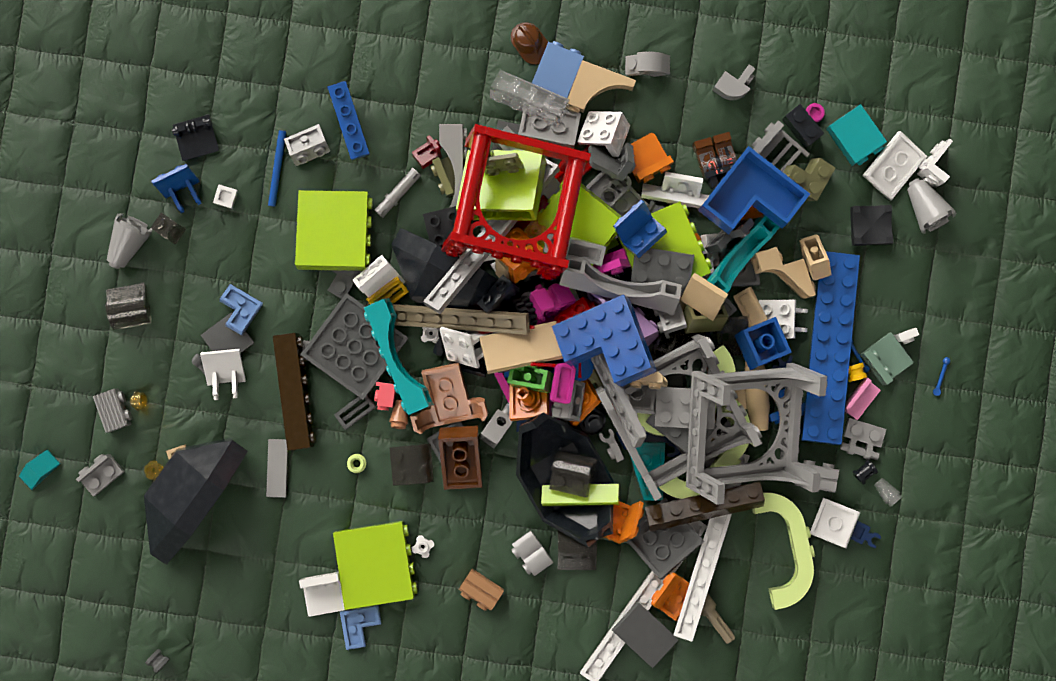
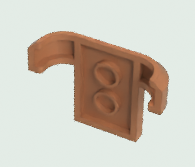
M460 363L422 370L421 374L424 385L427 387L434 405L410 416L415 432L422 434L425 430L440 425L474 418H481L482 421L486 419L488 409L485 399L481 397L469 398Z

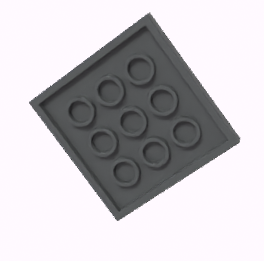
M346 293L300 355L364 400L386 370L387 363L385 358L381 357L379 353L380 346L374 340L371 333L372 327L364 317L365 306ZM394 328V342L396 352L398 353L408 340V337Z

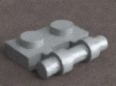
M848 418L843 437L850 438L849 444L842 442L840 449L847 451V454L861 455L867 460H878L879 453L873 451V446L881 448L886 429ZM856 442L866 443L865 449L857 447Z

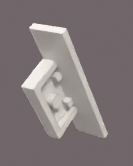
M665 172L662 187L643 183L641 198L675 204L680 201L686 207L700 208L710 195L700 194L703 178Z

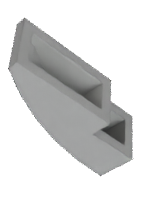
M548 234V235H547V238H548V239L552 242V244H553V240H551L552 237H553V234ZM570 237L567 255L602 266L606 246ZM545 243V244H544V248H543V252H546V253H547V252H548V247H547V245H546V243Z

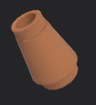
M402 400L395 401L389 421L391 428L406 429L408 424L407 412L401 406Z

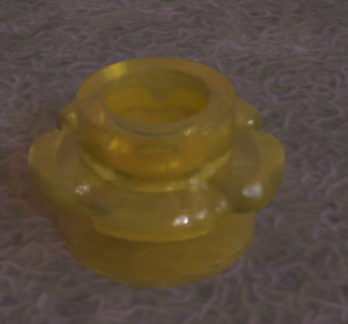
M134 392V395L130 398L131 406L136 410L145 408L147 405L145 393Z
M150 461L144 468L146 477L151 480L155 479L163 469V466L158 464L157 461Z

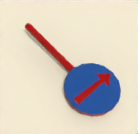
M591 358L574 365L576 368L574 380L584 381L593 373ZM530 363L531 366L555 367L557 365L554 363Z

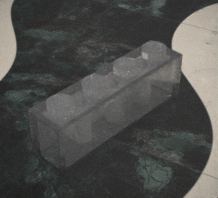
M502 70L499 71L490 86V98L494 101L508 105L514 110L524 112L530 117L545 121L549 125L559 127L568 111L570 99Z

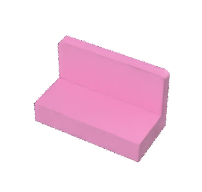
M869 378L862 380L845 403V412L855 420L861 417L881 391L871 383L872 380Z

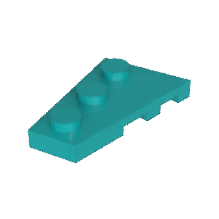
M643 442L641 447L636 448L648 472L664 464V442ZM630 456L643 500H654ZM658 487V490H659V492H660V494H661V496H662V498H660V499H658V500H663V493H664V491H662V490Z

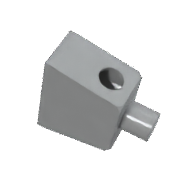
M508 403L502 411L499 409L496 411L479 436V439L492 448L497 446L513 422L509 419ZM501 420L504 423L503 426L498 425L497 421Z

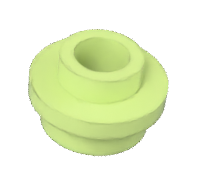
M353 454L348 458L347 467L353 473H360L366 468V459L360 454ZM355 460L360 461L359 467L354 466Z

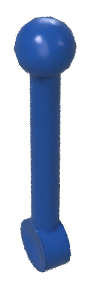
M852 340L851 349L857 357L858 361L862 363L863 360L857 352L856 348L854 347ZM864 363L863 370L865 373H868L870 368Z
M948 357L943 359L944 365L937 386L933 389L935 396L941 394V383L947 365L950 364V358Z

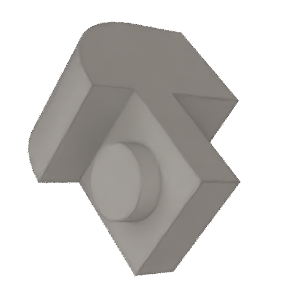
M637 52V55L626 56L625 75L636 76L646 74L653 77L670 75V55L659 52Z
M748 65L739 79L725 71L714 86L713 91L727 100L741 99L750 90L745 83L747 85L750 84L754 78L752 73L755 68Z

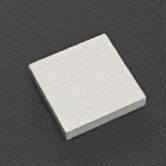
M823 498L810 534L847 549L860 512Z

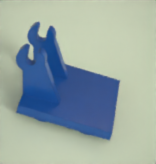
M187 164L177 166L174 170L161 174L152 180L153 185L165 198L172 197L180 213L185 211L176 191L188 186L195 202L198 205L202 204L193 186L200 182L199 178Z

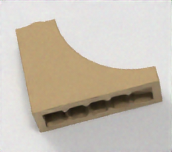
M582 60L566 101V107H569L568 110L571 112L584 113L590 101L600 93L612 89L632 91L636 80Z

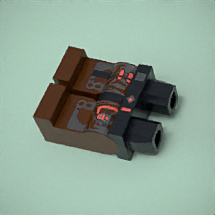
M730 132L713 136L712 139L709 137L695 141L692 145L703 179L708 182L711 190L715 189L720 183L719 177L725 176L737 161L731 143Z

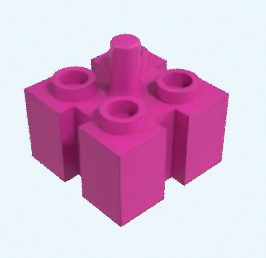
M558 283L552 284L548 290L543 288L541 284H538L529 297L530 302L533 303L532 307H535L536 310L534 312L537 314V325L553 322L555 316L576 301L569 287L561 286Z

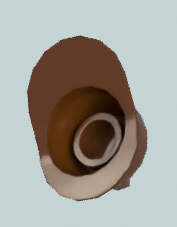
M524 22L516 25L511 32V42L521 57L527 63L540 64L548 44L540 30L534 24Z

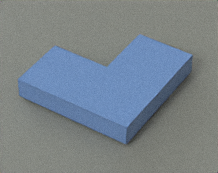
M231 284L220 298V302L235 310L226 322V327L240 335L244 334L263 306L262 302Z
M379 605L340 611L346 650L366 646L363 627L382 624Z

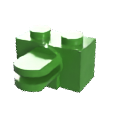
M529 365L510 369L507 383L516 388L525 387L528 390L550 393L554 374L544 370V367Z

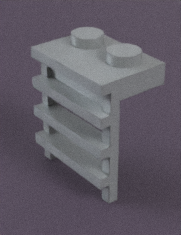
M777 121L775 125L771 122L764 130L767 134L762 139L758 137L751 146L754 147L753 150L766 158L783 138L789 141L788 145L771 163L775 165L793 145L798 150L782 167L780 171L783 172L786 166L790 165L800 153L808 157L809 153L781 129L784 125Z

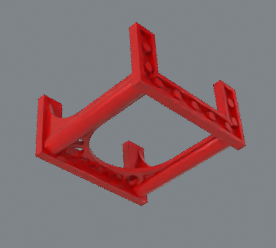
M475 124L465 141L464 147L471 148L454 228L443 243L442 251L446 252L448 256L458 257L468 248L472 249L471 252L476 254H483L485 252L491 254L493 258H509L513 263H530L531 267L538 268L536 274L542 275L541 278L553 280V278L558 277L568 268L569 260H566L584 167L590 161L591 153ZM491 142L562 160L559 163V171L565 172L557 213L551 226L541 235L527 240L510 239L497 233L485 220L480 207V190ZM474 215L478 216L479 221H476L471 224V221L475 220ZM477 226H483L486 230L485 234L481 237H475L472 233L473 229ZM548 234H553V237L551 239L553 240V244L547 238ZM488 235H492L495 237V241L493 242L492 239H485L488 237ZM538 241L546 243L548 247L546 254L538 250ZM507 242H512V246L507 245ZM527 244L532 245L533 251L529 248L526 250L525 246Z

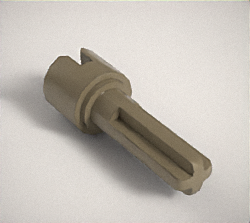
M707 592L701 616H706L727 644L731 643L735 639V635L715 610L716 603Z

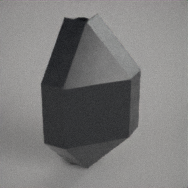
M400 228L391 245L411 299L422 306H426L423 301L460 257L448 256L446 252L442 251V247ZM478 268L446 308L483 310L477 303L498 279ZM517 292L512 299L521 297L522 294ZM508 304L501 310V312H508Z
M544 412L529 418L520 425L516 476L542 521L587 547L593 545L598 539L613 534V505L542 506L541 504L542 485L614 484L613 478L588 434Z
M232 438L176 449L144 494L150 555L166 565L192 536L226 488L248 452L245 448L234 442Z

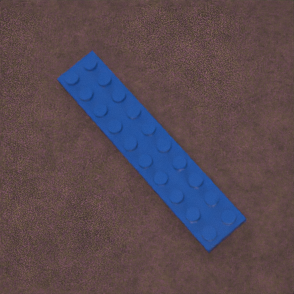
M826 251L830 261L831 275L818 279L809 360L810 370L827 376L826 396H817L806 391L801 441L841 445L860 255Z

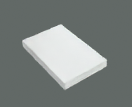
M898 131L862 176L888 200H892L927 156L901 131Z

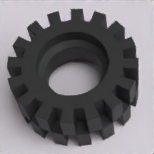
M522 296L509 301L508 312L528 313L529 325H537V314L534 312L536 310L535 307H532L533 303L530 302L529 297Z

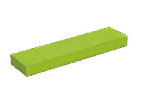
M619 484L542 485L541 504L542 506L619 505L620 486Z

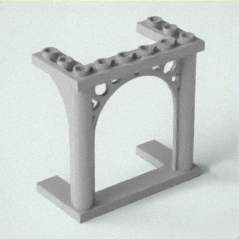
M700 334L693 336L692 341L654 360L657 371L663 376L678 373L692 376V364L696 359H701L703 363L700 372L704 373L708 367L707 374L725 373L724 371L720 372L717 366L719 361L712 351L715 347L711 339ZM689 360L687 363V369L683 370L680 366L685 364V361ZM630 384L622 386L628 395L640 389L630 387ZM600 386L596 388L595 391L654 500L662 498L658 487L687 472L688 454L685 452L648 472L636 448H633L605 387ZM734 390L730 393V405L725 407L732 413H723L721 410L722 405L716 403L717 415L715 425L717 427L706 440L705 462L731 448L750 443L754 447L762 444L760 440L762 434L757 426L755 427L754 424L746 421L745 416L747 413L742 405L738 406L735 400L738 396ZM723 417H731L734 420V425L725 427L721 424V419ZM718 429H721L722 431L727 432V433H725V434H723V433L721 432V434H720L719 436H717V430H718Z
M786 363V368L705 374L700 371H692L686 487L715 504H724L725 484L749 481L793 482L810 492H819L820 472L798 462L799 435L801 432L800 419L802 415L803 390L817 396H826L827 376L795 363ZM785 387L784 396L779 398V391ZM760 389L767 392L776 402L780 416L779 430L769 450L763 456L750 463L704 468L708 399L725 406L730 405V393L732 390ZM777 448L781 449L780 459L775 457V450Z

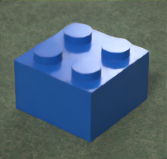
M776 317L744 329L734 335L750 371L792 353Z

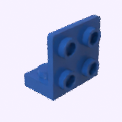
M643 200L633 205L631 210L619 218L613 226L623 245L637 258H640L667 233L666 228L652 217Z

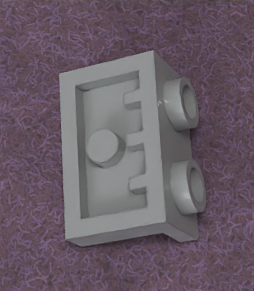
M319 124L284 139L295 166L305 164L330 152Z
M680 302L674 314L653 309L655 317H660V322H657L660 334L664 333L666 339L670 338L669 333L687 328Z
M101 454L94 459V464L90 468L87 466L78 473L80 476L76 480L82 482L94 497L125 471L111 454Z

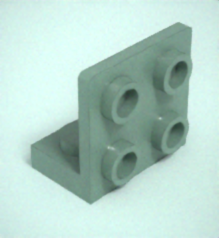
M891 332L859 354L882 385H888L894 381L892 378L913 364L912 359Z

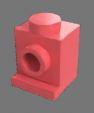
M376 382V386H380L379 390H376L374 401H377V409L389 411V407H394L396 391L394 384Z

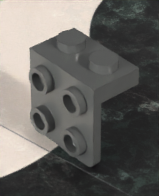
M626 142L619 157H612L610 153L595 145L588 147L589 153H591L589 163L595 170H601L607 173L610 178L623 181L628 173L633 172L636 165L633 145Z

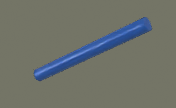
M281 130L278 132L268 206L276 207L285 144L284 139L286 137V131Z

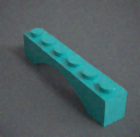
M765 215L754 221L755 224L750 229V233L740 238L709 276L708 282L728 293L739 272L780 228Z
M384 298L364 307V317L370 323L372 336L380 346L379 353L383 359L385 358L387 363L386 370L394 380V389L402 399L401 406L403 410L410 415L434 405L427 387L410 376L398 358L394 342V327L397 314L390 298Z

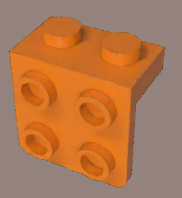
M650 133L631 144L633 145L634 161L636 164L632 173L638 183L642 181L646 183L655 178L653 175L658 172L663 174L671 169L670 166L674 161L670 155H666L654 133Z
M519 227L514 228L505 236L515 240L532 239ZM507 242V245L512 246V242ZM537 243L538 250L543 253V248ZM527 244L525 246L526 250L529 248L533 251L532 245ZM505 257L499 259L509 268L510 280L514 284L525 279L533 270L538 269L531 267L530 263H513L510 261L511 259Z
M619 501V505H613V534L604 538L620 544L636 537L639 530L637 526L638 521L644 514V503L639 501L628 505Z
M673 572L665 577L663 580L664 585L660 591L657 590L653 594L651 605L662 610L675 621H678L689 582Z

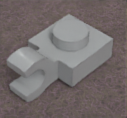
M611 429L608 430L610 437L607 439L600 433L599 438L601 441L608 443L610 447L607 451L611 460L615 459L616 462L623 460L624 457L614 438L613 431Z

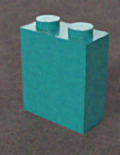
M861 104L826 128L851 166L856 163L860 166L868 160L867 156L873 152L876 155L884 149L882 145L887 142Z

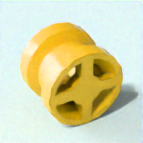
M863 362L849 366V382L867 378V374L863 370Z

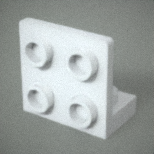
M589 111L577 142L579 145L606 146L612 157H619L630 124L622 112Z
M383 255L378 257L353 279L357 287L368 298L396 276L403 284L405 283V280Z
M339 572L306 577L299 580L300 588L304 589L308 616L344 610Z

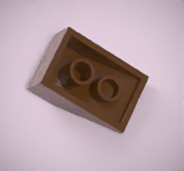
M478 426L440 428L438 441L444 490L482 488Z

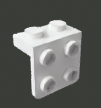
M951 139L947 141L942 140L939 144H936L930 152L932 155L924 159L919 166L920 171L917 175L924 179L931 187L936 188L950 177L937 167L935 163L953 142Z

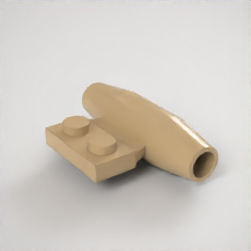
M745 360V371H750ZM762 365L753 370H765V366ZM760 389L734 390L738 396L736 400L744 409H747L750 422L755 427L757 426L759 431L768 430L770 413L769 394Z

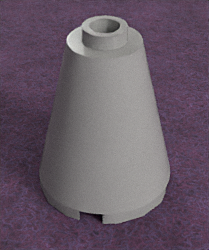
M918 178L909 183L910 187L907 191L919 228L923 234L926 233V229L931 232L949 222L948 217L950 215L953 218L956 216L955 210L924 179L919 180Z
M121 213L115 217L107 255L109 265L116 269L124 268L152 233V228L148 230L146 223L129 215L127 219L123 218Z

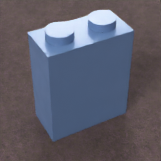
M555 41L553 43L548 42L531 88L566 102L584 56L576 49L568 50L563 48L561 43Z

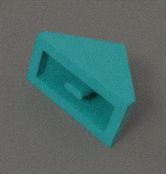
M46 450L28 462L19 477L33 490L61 463L49 450Z

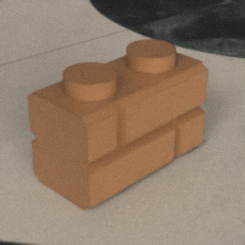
M471 569L459 588L464 598L468 600L473 598L478 602L476 605L485 611L487 609L492 610L504 592L503 588L474 569Z

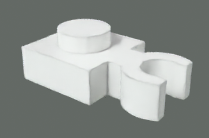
M717 234L701 235L704 249ZM706 249L703 251V254H707L712 267L720 264L718 252L709 254Z

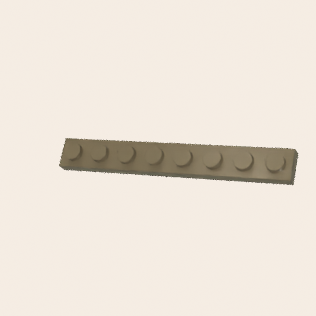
M392 304L397 314L395 325L428 328L445 327L456 330L525 335L530 332L528 313L491 311L487 314L484 310L445 308L439 314L427 306Z

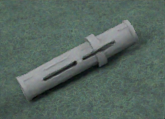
M411 168L397 186L384 196L385 199L374 211L384 218L393 206L398 205L399 199L421 175L414 168Z

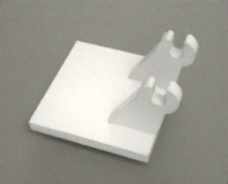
M759 300L767 319L777 318L786 339H795V332H807V328L795 327V313H808V309L796 308V300Z
M441 327L440 333L447 360L479 368L478 360L483 357L482 348L474 350L473 345L480 341L479 337L490 334L478 332L467 334Z
M240 350L202 352L200 356L207 386L213 385L214 400H219V383L232 382L233 399L238 398V382H246Z

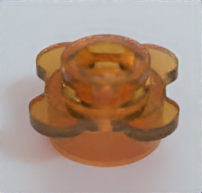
M538 220L530 221V224L524 229V234L534 238L544 233L547 228L540 225Z

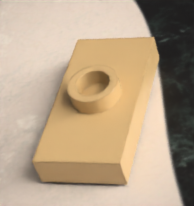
M748 287L733 296L748 327L768 320L752 287Z

